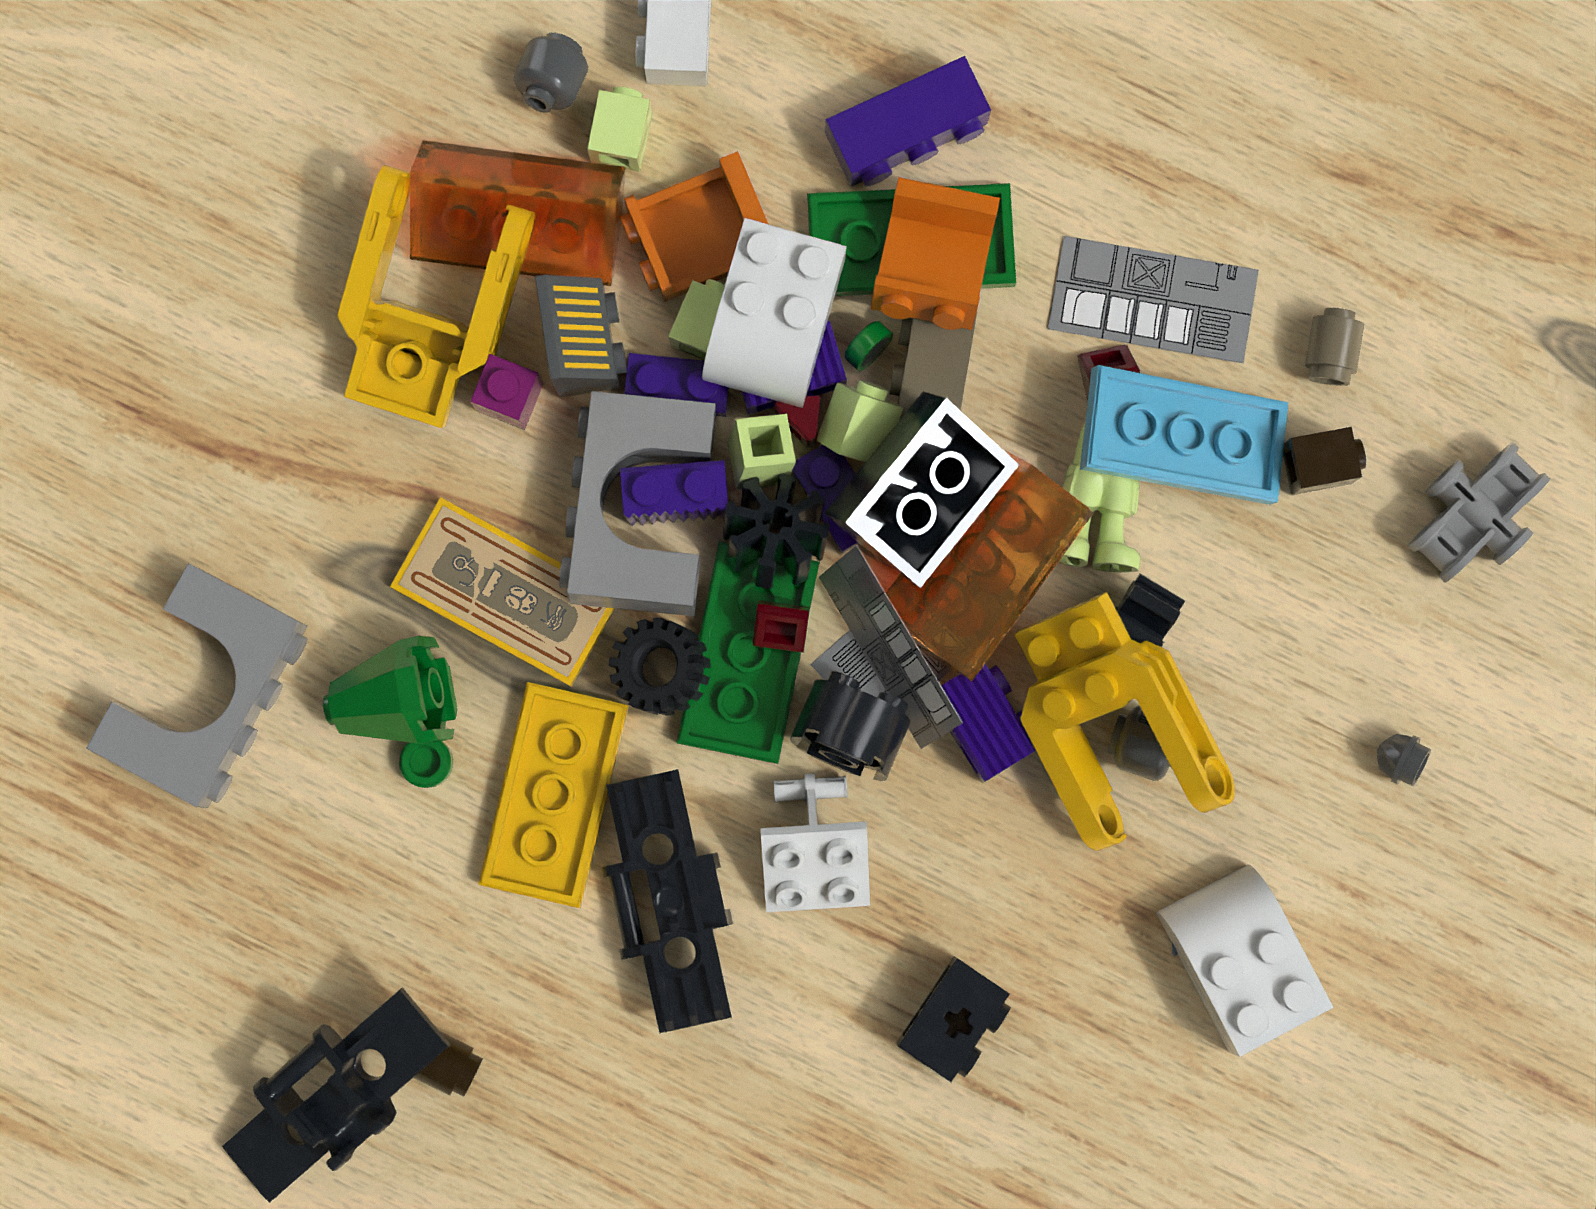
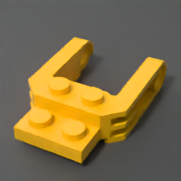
M383 165L372 188L337 314L348 337L353 339L357 346L344 397L442 429L446 427L460 377L485 365L489 354L494 356L497 354L532 234L535 213L510 204L506 206L508 215L502 229L498 247L490 252L469 328L463 322L398 301L385 302L381 299V293L407 204L412 176L410 172Z
M1107 592L1023 627L1014 634L1038 680L1028 689L1020 720L1081 839L1089 848L1100 851L1122 843L1127 835L1126 833L1123 834L1122 817L1110 794L1113 789L1080 724L1122 708L1133 699L1138 701L1190 804L1199 812L1206 813L1232 803L1235 796V785L1231 771L1169 650L1151 642L1144 641L1138 643L1132 640Z

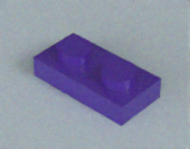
M629 353L624 393L626 395L715 403L716 416L726 417L729 387L702 379L705 360Z
M822 444L797 459L792 472L807 497L811 496L813 490H817L824 499L821 520L823 523H829V533L843 554L859 543L828 517L825 512L856 474L845 456L834 452Z

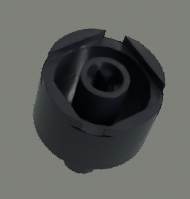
M831 671L828 680H815L790 737V741L795 746L802 739L810 743L807 754L835 768L861 776L865 767L876 770L873 780L886 781L911 723L910 718L905 714L908 704L904 700L888 693L880 692L878 697L861 691L858 689L860 683L856 679L840 672Z

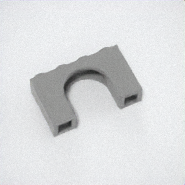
M591 391L590 407L580 408L578 420V438H586L584 457L575 456L572 469V487L580 488L578 506L568 507L566 519V537L574 538L572 556L562 557L559 586L560 588H568L567 594L571 604L685 616L695 615L700 569L699 554L642 549L625 543L606 524L603 518V504L609 487L620 475V468H629L645 462L681 464L711 461L716 424L715 403Z
M188 563L163 610L212 635L226 648L232 658L236 676L235 690L230 704L223 714L210 725L196 731L176 732L124 704L111 702L86 749L195 807L209 808L212 801L215 803L220 802L227 792L232 781V775L228 774V771L236 756H245L251 748L258 732L257 729L253 728V725L262 709L269 711L276 702L283 686L282 683L278 682V679L287 663L294 665L304 651L308 638L303 636L307 625Z

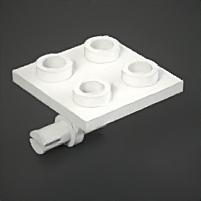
M815 773L804 774L805 779L774 780L775 803L778 801L806 800L809 825L760 828L766 912L870 906L866 821L817 825V799L848 798L846 775L843 777L815 778Z

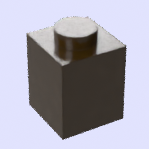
M1352 427L1293 437L1284 443L1283 458L1291 495L1352 484L1362 478L1361 469L1366 468V454L1363 443L1360 439H1354Z

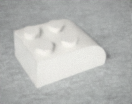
M744 218L712 328L704 361L702 379L803 408L845 262L846 246Z
M1245 865L1156 912L1228 1052L1241 1057L1334 1008L1278 901L1264 879L1251 865Z

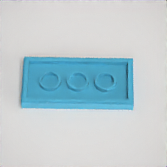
M1097 365L1091 369L1080 470L1262 504L1278 503L1289 402Z

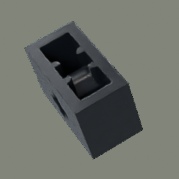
M953 956L896 1044L949 1082L953 1081L957 1073L965 1078L981 1055L982 1051L975 1046L986 1029L994 1034L1008 1015L1011 1007L1004 1002L1010 993ZM964 1007L968 1010L964 1018L970 1024L969 1028L965 1032L956 1029L950 1036L946 1033L949 1024L944 1019V1016L948 1011L957 1014Z

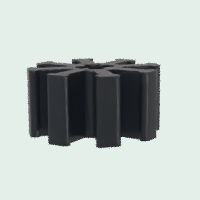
M779 474L776 497L772 501L768 499L759 486V478L753 477L743 483L740 507L735 506L733 501L728 502L726 507L723 539L729 540L727 562L734 572H739L741 566L760 557L758 559L755 579L757 587L765 589L773 587L776 562L780 561L792 576V584L799 585L808 579L812 556H815L818 561L823 560L830 527L827 522L820 525L824 499L817 490H813L811 496L792 506L796 485V477L793 475ZM772 529H778L780 533L774 534L771 531Z
M1139 573L1136 580H1133L1128 587L1119 606H1116L1115 609L1132 640L1138 643L1148 641L1162 647L1164 643L1162 640L1177 621L1181 613L1179 610L1185 603V600Z

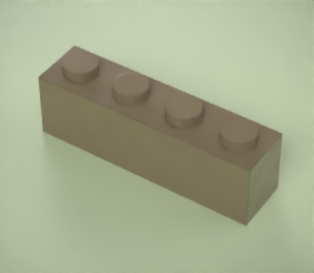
M910 317L902 319L898 345L908 346L904 366L894 365L889 393L890 395L899 396L898 406L903 408L900 419L923 391L947 398L961 411L976 317L972 330L963 328L948 330L940 328L930 321Z

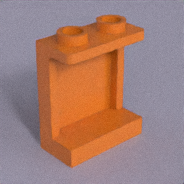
M738 151L720 158V167L638 200L635 199L634 195L624 198L628 213L619 216L630 244L632 245L639 241L641 243L647 260L639 262V266L649 290L652 291L659 288L665 302L687 293L692 280L705 285L707 279L717 281L728 276L744 218L768 224Z

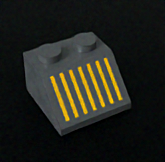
M556 275L535 276L550 380L559 397L591 393V391L599 392L619 389L618 374L627 373L623 342L613 343L610 324L620 322L615 292L605 293L601 278Z

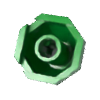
M415 636L398 640L330 682L328 695H325L323 698V710L327 722L330 725H335L339 734L411 743H436L453 739L454 729H445L446 721L456 719L457 703L448 662L445 657L435 659L430 650L439 648L435 637Z

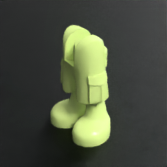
M1084 423L1079 435L1073 463L1069 465L1064 476L1065 480L1061 494V504L1065 505L1067 510H1070L1068 520L1060 536L1051 537L1046 541L1044 558L1068 566H1086L1090 550L1088 542L1092 512L1097 510L1102 516L1092 568L1105 572H1138L1141 556L1136 549L1126 545L1123 536V523L1125 518H1129L1137 513L1140 489L1139 480L1080 470L1085 429Z

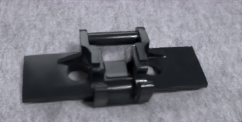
M679 769L606 785L623 862L602 867L603 877L609 876L624 948L619 949L620 957L622 960L643 956L659 1034L732 1018L713 929L732 925V915L730 909H725L716 871L717 868H721L718 852L697 857ZM656 833L666 835L673 844L671 858L661 865L648 862L643 855L645 840L650 835ZM640 869H645L647 872L660 933V940L644 943L629 873ZM673 938H687L695 947V959L685 968L673 967L665 958V947Z
M404 988L398 990L344 1039L330 1026L321 1025L313 1032V1040L270 1078L262 1077L253 1085L254 1095L264 1107V1110L227 1141L222 1148L269 1203L327 1152L331 1154V1157L326 1161L327 1166L332 1171L339 1170L351 1159L357 1147L372 1134H380L393 1122L397 1112L391 1097L451 1045ZM373 1049L383 1056L386 1068L382 1076H371L363 1069L361 1056L364 1050ZM326 1057L335 1069V1073L327 1079L328 1081L307 1100L303 1101L292 1086ZM287 1124L297 1131L303 1141H298L290 1135Z

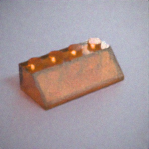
M423 140L410 170V259L486 269L491 250L498 247L502 229L508 215L506 206L510 204L535 213L533 230L520 274L530 276L556 275L601 278L603 285L611 286L621 226L619 216L623 213L625 167Z
M1006 450L1004 451L1019 466L921 588L899 574L886 592L887 597L918 649L971 682L1094 514L1089 507L1032 464Z

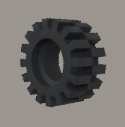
M653 618V622L643 619L637 622V629L626 628L622 633L627 639L624 643L616 640L612 647L619 651L618 657H609V666L616 669V674L609 676L611 683L620 687L616 691L619 697L629 701L628 705L655 715H675L674 710L684 712L689 709L688 701L690 699L698 701L703 695L698 691L700 684L708 685L710 679L709 676L703 675L704 668H711L710 659L703 656V652L707 651L704 642L697 640L696 637L698 635L692 630L663 618ZM657 648H668L676 657V673L667 684L653 687L646 681L643 674L645 658L651 651Z

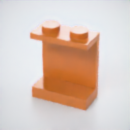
M898 177L879 272L875 280L871 309L881 311L886 316L895 319H907L910 317L930 321L943 329L956 330L963 328L972 330L1000 198Z

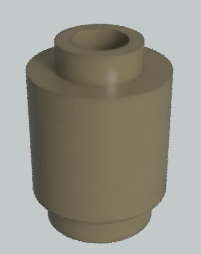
M1325 308L1324 315L1313 317L1305 366L1310 369L1308 378L1310 381L1333 386L1350 385L1351 374L1357 373L1364 323L1355 320L1356 313L1354 311L1342 308Z

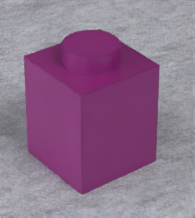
M489 354L470 402L477 412L525 430L544 383L538 372Z

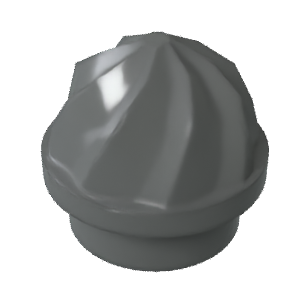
M1395 734L1379 745L1377 749L1379 769L1391 778V782L1398 785L1402 781L1414 786L1419 779L1431 753L1430 748L1419 744V737Z

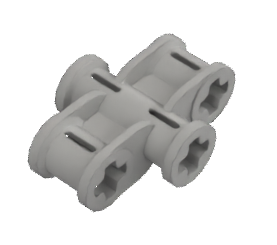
M1514 442L1497 454L1474 480H1471L1463 472L1464 464L1457 460L1425 491L1430 498L1437 496L1447 507L1414 537L1408 547L1413 552L1419 550L1441 571L1439 578L1444 583L1458 574L1484 545L1495 553L1493 560L1498 565H1501L1514 555L1533 534L1528 527L1521 529L1511 518L1544 488L1550 478L1545 473L1538 474L1517 454L1519 447Z

